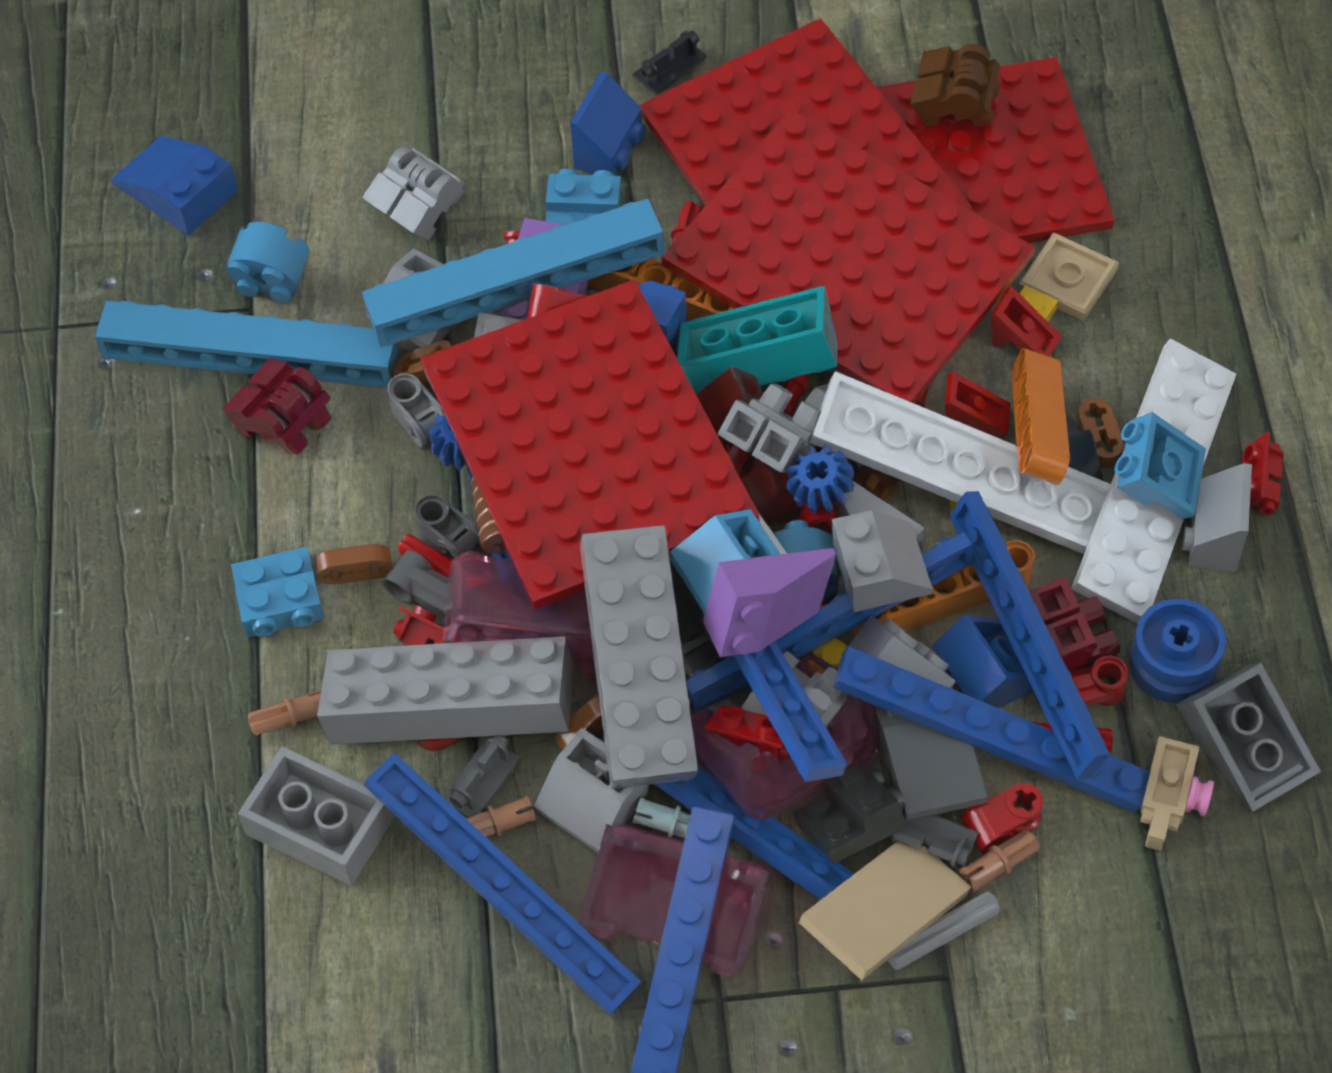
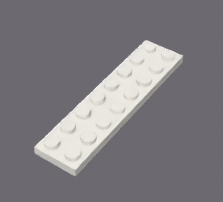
M1170 339L1162 349L1136 418L1151 412L1155 413L1205 447V462L1236 373ZM1115 473L1071 589L1087 598L1097 596L1102 606L1138 624L1140 617L1153 605L1184 519L1158 502L1147 505L1141 504L1117 488L1119 475Z
M836 371L834 372L809 443L822 448L827 444L834 453L841 450L846 458L957 503L965 492L979 491L986 507L991 513V517L1079 553H1085L1111 484L1068 467L1066 475L1059 485L1021 474L1018 469L1016 445Z

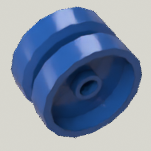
M1182 598L1163 600L1149 607L1140 617L1129 657L1131 676L1140 689L1154 699L1172 704L1179 703L1214 683L1226 644L1223 625L1212 611L1200 603Z

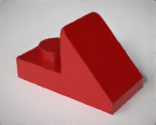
M1012 286L1005 290L991 313L992 345L995 348L1012 342L1020 350L1025 348L1050 357L1062 337Z
M950 372L947 378L945 397L946 417L965 425H970L999 439L1008 435L1011 403L958 373Z

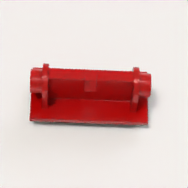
M1269 432L1264 433L1253 443H1249L1242 454V463L1252 464L1250 508L1256 507L1262 515L1267 516L1273 515L1275 510L1279 508L1281 489L1280 483L1268 478L1278 481L1282 477L1284 452L1280 449V445L1273 442L1269 443Z
M417 605L413 612L401 606L398 609L407 614L405 620H399L393 629V634L397 635L398 641L402 643L425 645L429 643L430 639L435 641L434 644L472 642L468 640L471 632L449 622L445 629L434 623L437 615Z
M721 705L704 727L705 731H710V740L716 742L717 747L746 752L750 748L749 741L754 742V755L758 754L759 756L779 762L783 758L788 760L791 758L767 715L746 711L736 706Z

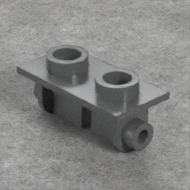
M503 736L486 738L443 798L467 818L482 813L520 761L521 756L507 749L509 742Z
M902 810L906 828L888 836V839H891L894 843L901 841L918 849L924 845L929 849L928 853L951 863V866L961 868L967 866L978 834L977 831L936 815L907 820Z

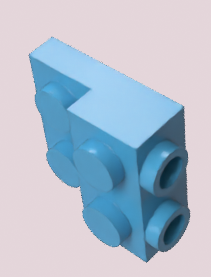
M562 169L558 174H549L546 195V222L567 225L585 219L590 215L601 214L621 207V176H614L613 173L607 170L596 171L593 175H578L572 169Z
M1153 412L1130 420L1121 432V439L1125 441L1123 455L1115 464V473L1119 475L1117 488L1143 505L1158 502L1182 519L1195 516L1206 448Z
M308 546L231 564L241 620L247 638L269 636L275 631L294 626L306 627L315 621L324 619Z

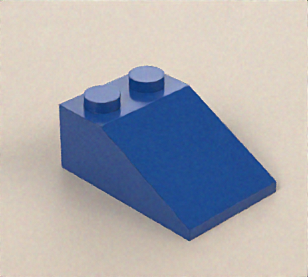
M165 136L157 138L111 179L112 184L188 236L238 191L231 163L205 146Z

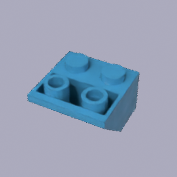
M751 509L715 515L670 551L669 559L705 614L719 562L780 555V552Z

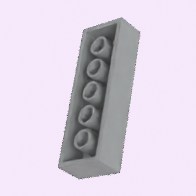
M665 525L582 534L580 552L611 789L692 780L698 772Z
M566 636L328 650L317 717L330 745L569 732L575 664Z

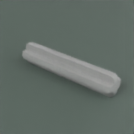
M985 892L943 915L889 958V964L893 969L899 970L999 913L1000 906L991 892Z

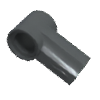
M406 551L383 579V585L386 590L398 600L405 603H410L414 600L447 620L452 616L455 617L462 608L464 601L462 591L466 590V588L434 571L429 561L414 551Z

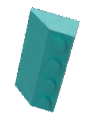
M825 286L682 322L677 360L699 401L713 400L722 395L738 391H749L758 386L774 382H785L794 377L810 373H821L830 368L837 367L838 343Z

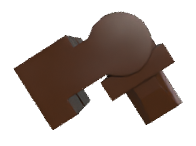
M967 44L961 49L954 51L950 46L923 51L917 75L919 79H916L910 104L926 127L939 124L941 116L952 114L957 121L969 119L974 127L991 124L994 118L991 103L999 95L1001 87L997 81L1000 65L996 59L990 60L989 51L978 44Z

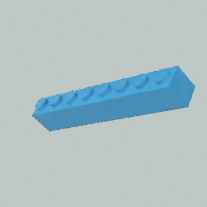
M647 198L638 202L627 203L622 207L601 214L590 215L585 219L567 225L556 226L540 234L522 237L515 242L497 248H489L481 253L460 260H452L442 266L423 272H415L408 277L393 282L378 284L371 289L362 291L370 321L380 348L476 317L478 312L489 313L531 298L533 283L564 288L665 255L663 230Z
M106 301L95 334L102 358L247 374H255L268 359L287 362L293 369L297 367L304 368L318 381L387 388L389 381L394 377L393 368L399 360L401 353L399 342L380 348L373 328L355 327L345 323L336 325L317 323L312 320L279 319L275 316H249L238 312H211L200 308L182 309L172 308L167 305L153 306L135 304L130 301Z

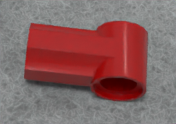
M1103 656L1097 659L1091 667L1070 672L1072 680L1086 706L1097 703L1111 706L1119 703L1124 698L1128 669L1124 661L1118 657ZM1103 677H1110L1115 679L1118 683L1113 685H1107L1102 683L1099 679Z

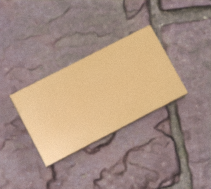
M897 841L804 912L799 924L856 976L863 980L968 895L971 886L937 856L928 853L929 849L924 845L918 849Z

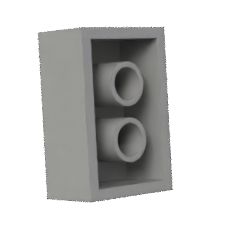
M281 746L237 813L247 836L350 886L354 884L394 820L393 813L364 785Z

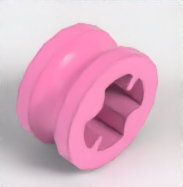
M1193 776L1185 812L1190 813L1191 810H1197L1199 816H1206L1214 781L1208 780L1207 783H1202L1199 781V777Z

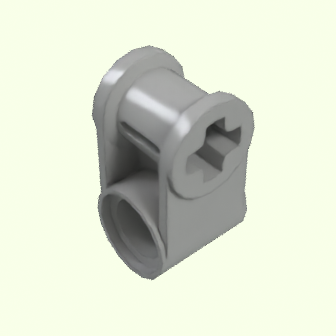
M408 373L396 375L389 381L387 386L391 413L405 428L413 442L421 448L427 444V439L430 438V428L435 426L436 415H445L438 400L429 393L417 377ZM404 396H410V397H411V398H408V399H400V398H402V397H404Z

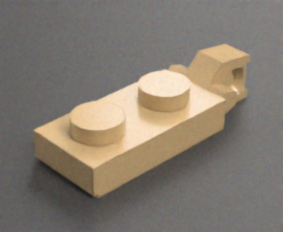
M1162 736L1158 737L1140 811L1142 813L1140 822L1150 824L1145 847L1161 851L1167 829L1178 831L1179 823H1182L1200 746Z

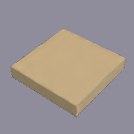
M1053 232L1020 281L1018 291L1021 292L1025 285L1057 299L1058 310L1084 321L1117 272L1119 262Z

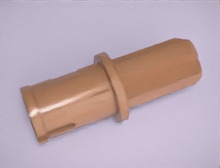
M321 689L291 700L288 697H284L282 703L250 712L248 714V722L252 733L260 735L289 725L293 729L297 727L296 723L317 717Z
M528 796L494 809L491 805L487 806V811L466 818L485 837L496 835L497 838L502 837L501 832L536 821L533 809L518 815L516 814V812L529 808L532 805Z
M1024 830L998 847L996 845L990 846L987 854L966 867L959 869L960 877L966 883L971 880L972 883L969 884L971 886L970 891L976 892L980 887L999 875H1009L1012 867L1036 853L1040 848L1037 838L1033 833Z

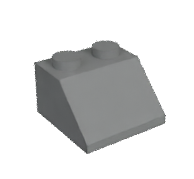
M1243 463L1201 478L1195 516L1189 517L1191 518V528L1185 527L1182 550L1189 551L1188 567L1236 572L1249 532L1252 464Z
M872 510L832 519L833 546L853 612L933 594L931 582L911 522Z

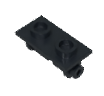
M693 30L689 32L683 31L680 37L672 42L668 48L663 49L651 59L644 60L642 67L633 73V77L656 95L707 58V55L697 48L699 37Z

